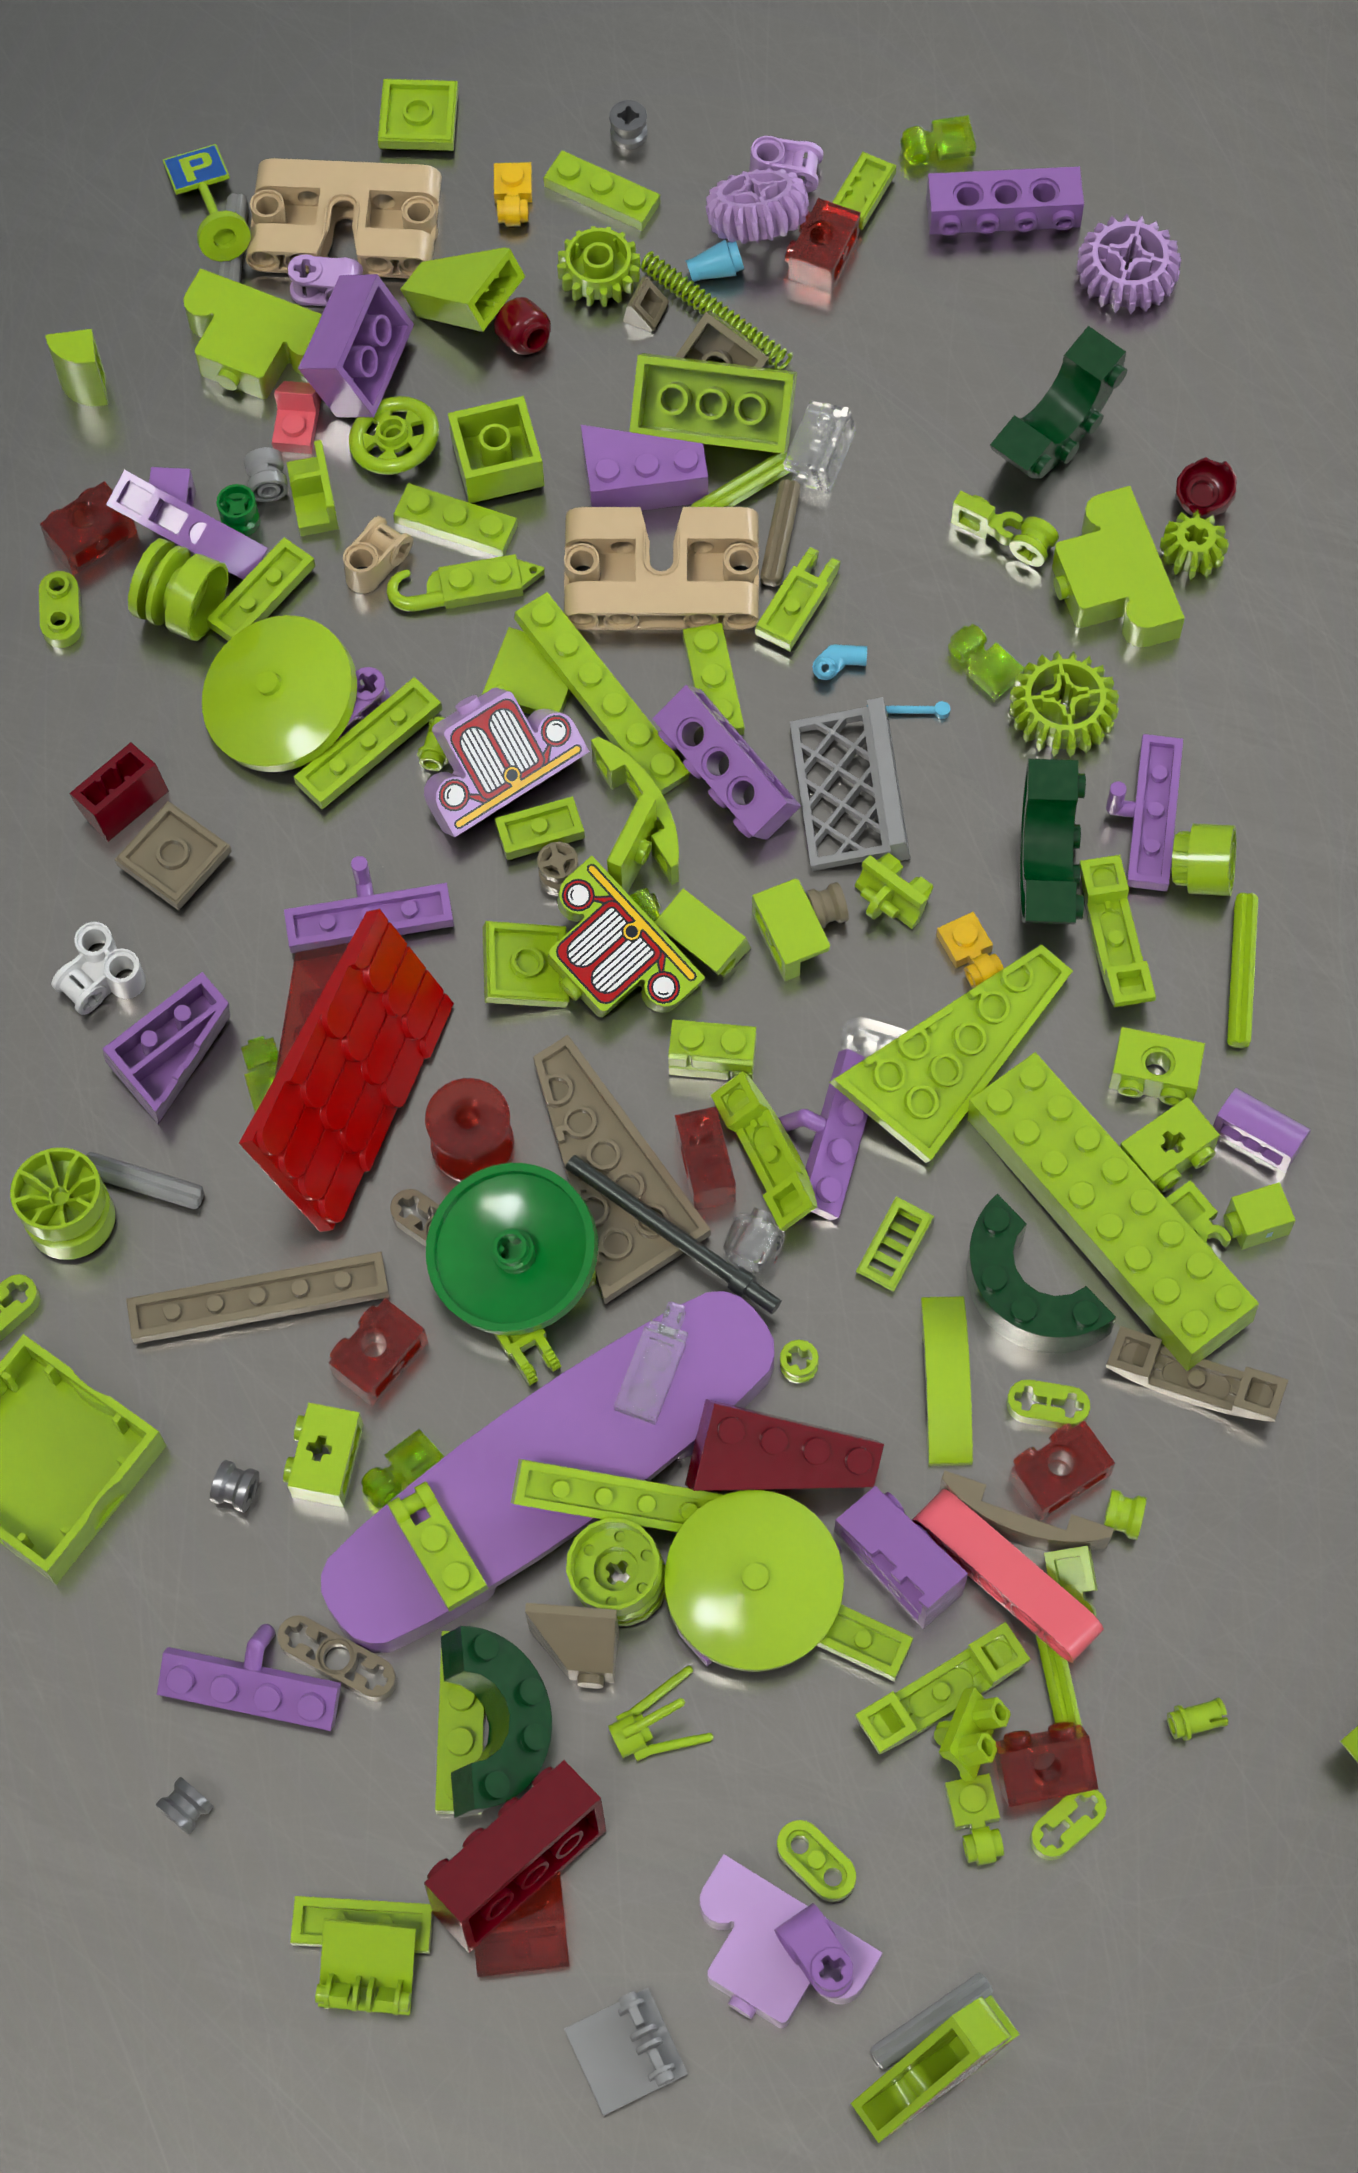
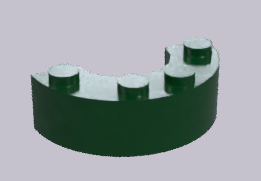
M1088 326L1064 354L1060 371L1042 400L1024 417L1018 418L1015 415L990 444L992 451L1030 478L1044 477L1061 461L1065 464L1069 463L1079 449L1078 443L1086 433H1094L1101 424L1104 415L1100 412L1113 390L1124 380L1128 371L1124 367L1126 351Z
M1028 759L1023 793L1020 843V903L1023 923L1074 925L1076 919H1083L1084 896L1076 894L1080 885V864H1073V849H1079L1081 842V825L1075 824L1078 798L1084 799L1086 789V775L1078 773L1079 760Z
M997 1193L984 1207L976 1221L971 1236L966 1265L968 1288L972 1300L983 1319L1008 1341L1023 1348L1043 1353H1067L1081 1350L1096 1344L1111 1334L1116 1316L1087 1286L1073 1294L1053 1296L1038 1292L1024 1282L1016 1269L1013 1253L1023 1242L1027 1223Z
M459 1626L441 1636L444 1682L462 1685L474 1693L485 1708L489 1723L488 1742L480 1758L474 1763L451 1772L454 1818L476 1815L507 1802L522 1792L540 1771L549 1750L552 1734V1712L548 1693L541 1676L530 1659L517 1646L504 1637L486 1629L472 1626Z

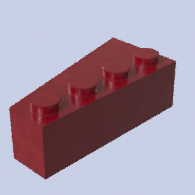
M705 1399L685 1486L693 1491L874 1487L884 1444L871 1438Z

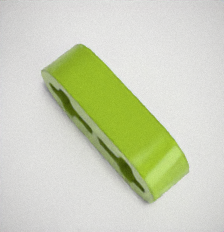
M11 1275L0 1283V1342L34 1313L39 1306L40 1292L33 1280L26 1275ZM15 1289L21 1292L25 1291L28 1299L23 1303L18 1300L13 1301L11 1292Z
M1036 1380L1016 1382L1010 1388L1006 1401L1007 1410L1016 1421L1063 1430H1075L1081 1427L1086 1422L1090 1411V1400L1081 1389ZM1023 1392H1029L1032 1394L1031 1398L1033 1401L1046 1403V1405L1032 1404L1030 1410L1025 1411L1022 1409V1403L1015 1399H1021ZM1067 1399L1075 1400V1407L1082 1409V1411H1075L1073 1418L1065 1416V1409L1053 1407L1051 1404L1063 1406Z
M1089 1786L1078 1787L1041 1817L1034 1825L1030 1835V1844L1035 1854L1049 1861L1057 1860L1066 1855L1097 1828L1104 1819L1107 1810L1106 1800L1102 1793ZM1079 1798L1084 1803L1090 1799L1094 1801L1096 1805L1092 1812L1095 1818L1091 1819L1089 1816L1084 1815L1073 1823L1069 1817L1075 1813L1078 1807L1075 1800ZM1063 1823L1067 1830L1062 1833L1058 1840L1062 1847L1057 1849L1051 1844L1045 1848L1041 1844L1044 1836L1041 1829L1045 1827L1048 1831L1052 1832Z

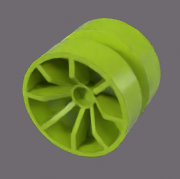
M50 1148L28 1158L15 1173L10 1189L12 1206L33 1244L42 1253L56 1259H77L94 1252L108 1239L115 1223V1206L95 1165L87 1156L70 1148Z

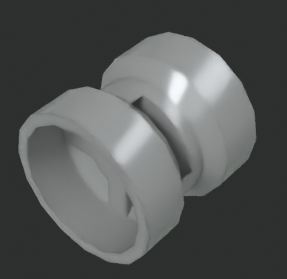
M267 447L250 451L244 458L246 474L251 477L248 481V487L253 491L256 501L272 502L284 497L288 492L286 476L281 473L284 468L282 453L277 449Z

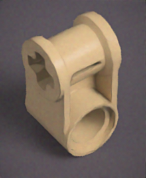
M382 516L374 517L360 536L346 548L343 554L345 578L348 587L352 591L362 594L372 592L378 588L379 584L408 556L413 545V537L408 533L400 534L388 526L386 519ZM359 567H368L365 569H357Z

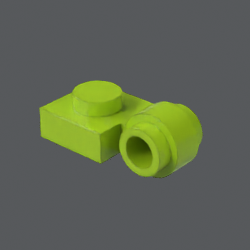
M990 1773L978 1775L975 1780L971 1781L959 1779L945 1782L944 1787L955 1831L971 1828L970 1834L962 1836L967 1862H976L978 1866L996 1862V1857L1004 1856V1847L999 1829L990 1830L989 1826H986V1824L1000 1820Z

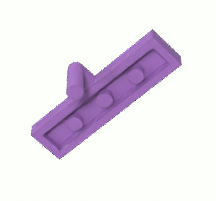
M1143 734L1135 801L1124 800L1127 790L1124 783L1117 781L1110 786L1106 804L1107 812L1114 816L1133 818L1127 872L1128 887L1159 891L1168 890L1183 748L1182 738Z
M357 856L351 861L357 898L284 909L291 953L349 944L365 913L376 909H381L388 918V922L392 923L400 935L454 927L447 883L374 895L368 862L362 856Z
M848 1048L839 1051L831 1080L866 1057ZM831 1084L828 1087L821 1115L808 1109H801L778 1117L786 1132L803 1126L816 1132L805 1168L817 1202V1208L811 1212L829 1221L840 1216L868 1114Z
M263 1624L247 1643L244 1663L167 1647L162 1656L157 1695L331 1731L335 1725L341 1683L262 1667L264 1650L275 1635V1630L271 1625Z

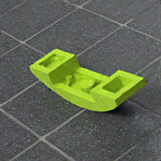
M600 737L592 739V759L612 790L627 783L637 800L643 793L656 798L658 832L651 835L652 855L671 885L679 882V846L676 826L669 806L660 789L644 768L621 748Z
M1114 855L1081 860L1079 863L1089 925L1100 970L1113 1006L1119 1007L1155 1001L1156 994L1147 961H1143L1128 901L1129 887L1121 856Z
M744 1071L740 1072L710 1096L727 1128L738 1135L767 1191L762 1196L779 1229L785 1231L817 1208L816 1197L803 1162L781 1121L750 1076Z
M964 1296L921 1297L922 1340L924 1341L927 1400L928 1466L972 1465L971 1380Z
M1004 1622L970 1643L963 1652L896 1693L892 1691L856 1713L855 1718L880 1755L952 1715L965 1688L975 1687L983 1695L1029 1663L1031 1659L1008 1624Z

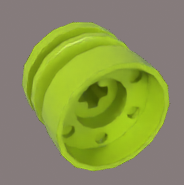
M158 538L143 553L135 569L128 593V610L136 618L148 620L153 625L165 623L170 632L192 641H198L210 629L206 618L224 601L228 586V569L223 562L197 553L191 557L188 548L175 546L174 542Z
M605 1518L589 1524L574 1538L567 1553L566 1573L572 1590L584 1607L616 1610L618 1626H631L647 1620L660 1608L665 1597V1562L653 1538L642 1526L625 1518ZM615 1572L622 1575L627 1573L629 1580L626 1583L620 1580L615 1583L612 1575Z

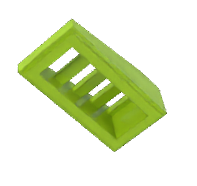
M896 1196L856 1272L894 1292L935 1219L934 1216ZM898 1215L918 1224L919 1227L916 1232L895 1222ZM890 1229L911 1239L908 1247L888 1237L887 1234ZM882 1243L903 1254L900 1262L878 1251ZM875 1258L896 1269L892 1277L870 1266L873 1259Z

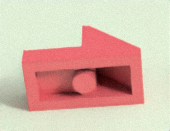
M283 381L274 393L277 415L272 446L281 452L312 454L321 397L310 383Z

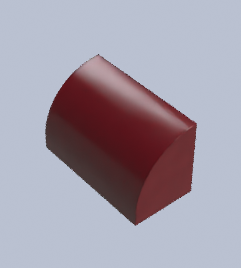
M130 742L69 794L87 821L109 842L169 792L156 763Z

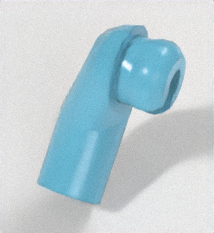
M837 644L828 646L813 662L812 668L815 676L821 680H830L846 665L866 666L867 646Z

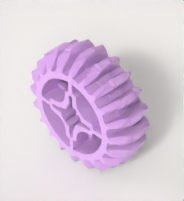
M756 168L752 172L743 171L742 174L737 176L730 175L728 180H721L717 183L716 187L710 189L709 195L706 197L707 218L712 232L716 233L718 238L728 239L729 242L740 240L743 244H746L749 241L759 243L761 240L766 239L772 241L773 237L786 236L787 231L798 229V225L806 221L805 216L808 214L809 200L803 179L798 178L796 173H787L784 169L773 171L772 168L767 170H758Z
M1127 214L1122 222H1118L1112 216L1107 222V226L1098 222L1094 232L1087 233L1084 243H1082L1078 252L1077 271L1078 275H1080L1081 287L1088 288L1089 299L1099 297L1100 307L1110 303L1113 305L1115 313L1120 307H1127L1130 315L1137 306L1145 312L1150 308L1151 303L1160 306L1164 296L1169 297L1173 292L1174 285L1180 275L1181 257L1180 253H1177V241L1170 240L1169 229L1158 231L1157 221L1147 225L1144 224L1143 216L1137 221H1130ZM1133 259L1132 262H1130L1128 269L1125 270V266H1128L1129 260Z

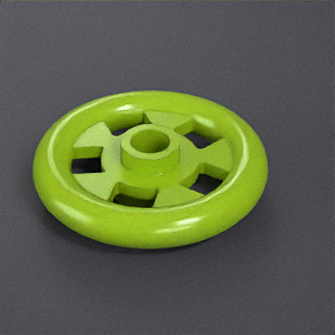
M406 396L382 399L374 417H357L349 433L351 455L361 467L373 473L392 475L406 472L421 464L434 450L439 438V422L434 411L426 403L418 399ZM407 412L406 419L392 416V413ZM373 423L378 424L375 435L366 434L368 428ZM423 424L424 433L414 436L412 427ZM375 446H378L383 451L378 458L369 453ZM408 446L412 448V451L403 456L397 457L395 454L405 450Z

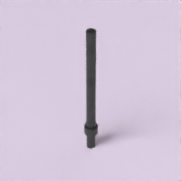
M573 1155L565 1167L568 1171L728 1283L727 1289L741 1298L744 1296L748 1297L770 1314H773L778 1309L782 1300L756 1283V1277L743 1267L738 1270L577 1155Z

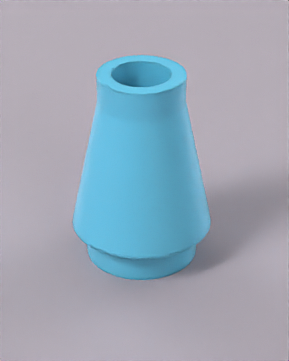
M725 239L694 258L686 260L691 279L694 282L737 276L736 272L745 270L736 241L726 243Z

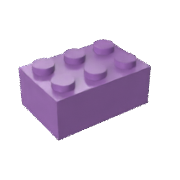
M378 274L340 275L298 369L336 417H374L414 323Z

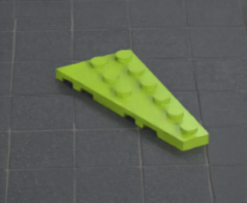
M1041 944L829 1083L927 1163L932 1160L968 1112L969 1100L986 1088L1073 970Z

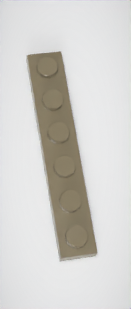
M382 1252L137 1296L127 1298L126 1302L131 1338L134 1344L390 1296Z

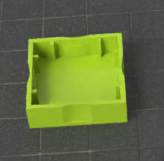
M24 1334L0 1362V1544L57 1585L167 1445L158 1430L112 1397L89 1387L80 1380L69 1366Z

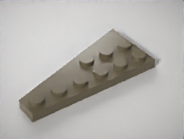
M566 1035L533 1056L535 1069L564 1167H566V1164L573 1155H577L698 1242L711 1236L709 1226L569 1035ZM565 1168L569 1184L587 1204L596 1225L598 1256L595 1272L604 1304H607L684 1253Z

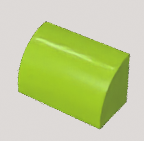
M92 329L45 335L64 393L70 399L82 405H108L105 371Z

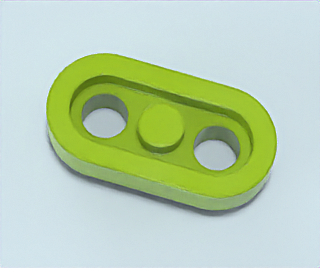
M65 571L51 572L39 584L40 629L45 641L57 648H66L75 644L82 634L80 588L75 577ZM64 586L60 591H53L55 587ZM58 620H65V623L60 626L54 625Z
M796 1820L786 1824L781 1829L777 1839V1852L780 1859L818 1897L825 1901L837 1902L851 1894L856 1882V1871L853 1863L816 1826L804 1820ZM796 1839H803L807 1842L809 1848L805 1853L797 1854L791 1849V1843ZM829 1871H835L840 1874L842 1881L837 1886H829L824 1881V1875Z

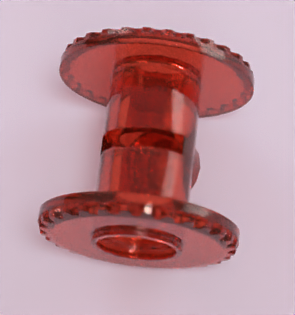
M461 1078L445 1084L432 1096L426 1108L425 1125L431 1139L433 1159L443 1173L461 1182L484 1168L509 1163L514 1150V1135L510 1126V1110L505 1097L495 1086L480 1079Z

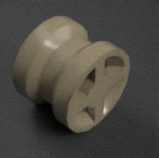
M552 842L544 846L537 858L539 878L542 885L549 891L559 893L563 881L579 867L576 851L569 844L563 842Z
M838 882L829 884L822 891L816 889L805 891L822 928H825L828 922L836 921L843 923L849 921L846 900Z

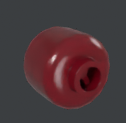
M516 297L507 301L496 314L494 331L498 338L513 352L519 355H529L540 351L548 342L551 332V321L547 314L533 301L526 297Z

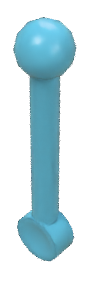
M944 701L936 703L935 706H886L888 714H935L939 719L947 718L951 709L950 705Z

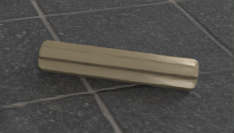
M783 479L779 484L760 574V581L765 586L778 587L782 581L800 495V483L796 480Z

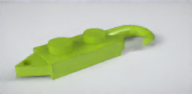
M516 554L438 567V570L432 572L429 576L426 594L407 597L401 595L398 591L399 583L411 575L410 570L406 569L397 572L391 577L387 584L386 593L389 601L396 608L403 611L415 612L444 606L446 609L524 596L523 590L545 574V570L542 566L517 559Z

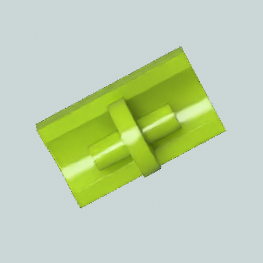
M890 853L877 860L869 855L862 862V872L854 886L861 891L860 896L870 902L866 915L874 920L882 913H885L891 919L896 917L913 929L920 922L926 903L931 896L933 885L923 877H915L910 883L899 877L903 866L900 860Z
M975 1687L965 1688L952 1720L941 1721L936 1726L934 1739L941 1746L939 1754L957 1766L963 1781L975 1780L981 1764L993 1763L997 1747L992 1734L994 1729L1007 1726L1011 1716L1010 1710L998 1697L985 1699Z

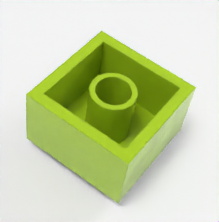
M524 396L448 413L451 441L469 503L545 486L543 462Z

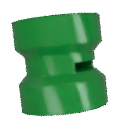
M233 484L222 489L216 501L221 522L247 537L251 536L260 526V516L253 491L242 484Z

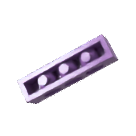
M1080 166L928 174L926 200L929 234L954 235L971 232L988 234L995 231L1018 230L1028 232L1035 229L1067 230L1081 227L1084 199Z
M685 685L652 718L661 728L658 732L660 738L673 750L678 748L686 758L683 764L687 770L696 778L700 779L702 777L711 787L708 790L710 797L722 808L728 807L736 816L733 820L734 825L746 837L750 838L753 836L768 840L801 807L701 689ZM702 726L704 730L703 740L700 744L695 745L694 734ZM727 755L729 767L721 775L718 768L719 762ZM752 785L754 788V798L746 805L743 798L744 792L748 786Z

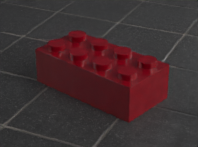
M565 1760L555 1768L550 1766L544 1769L534 1779L532 1788L520 1799L514 1797L506 1802L499 1810L498 1818L486 1829L480 1827L473 1831L464 1841L461 1851L450 1860L445 1858L439 1861L428 1873V1880L424 1882L433 1915L468 1953L474 1950L607 1831L601 1797Z

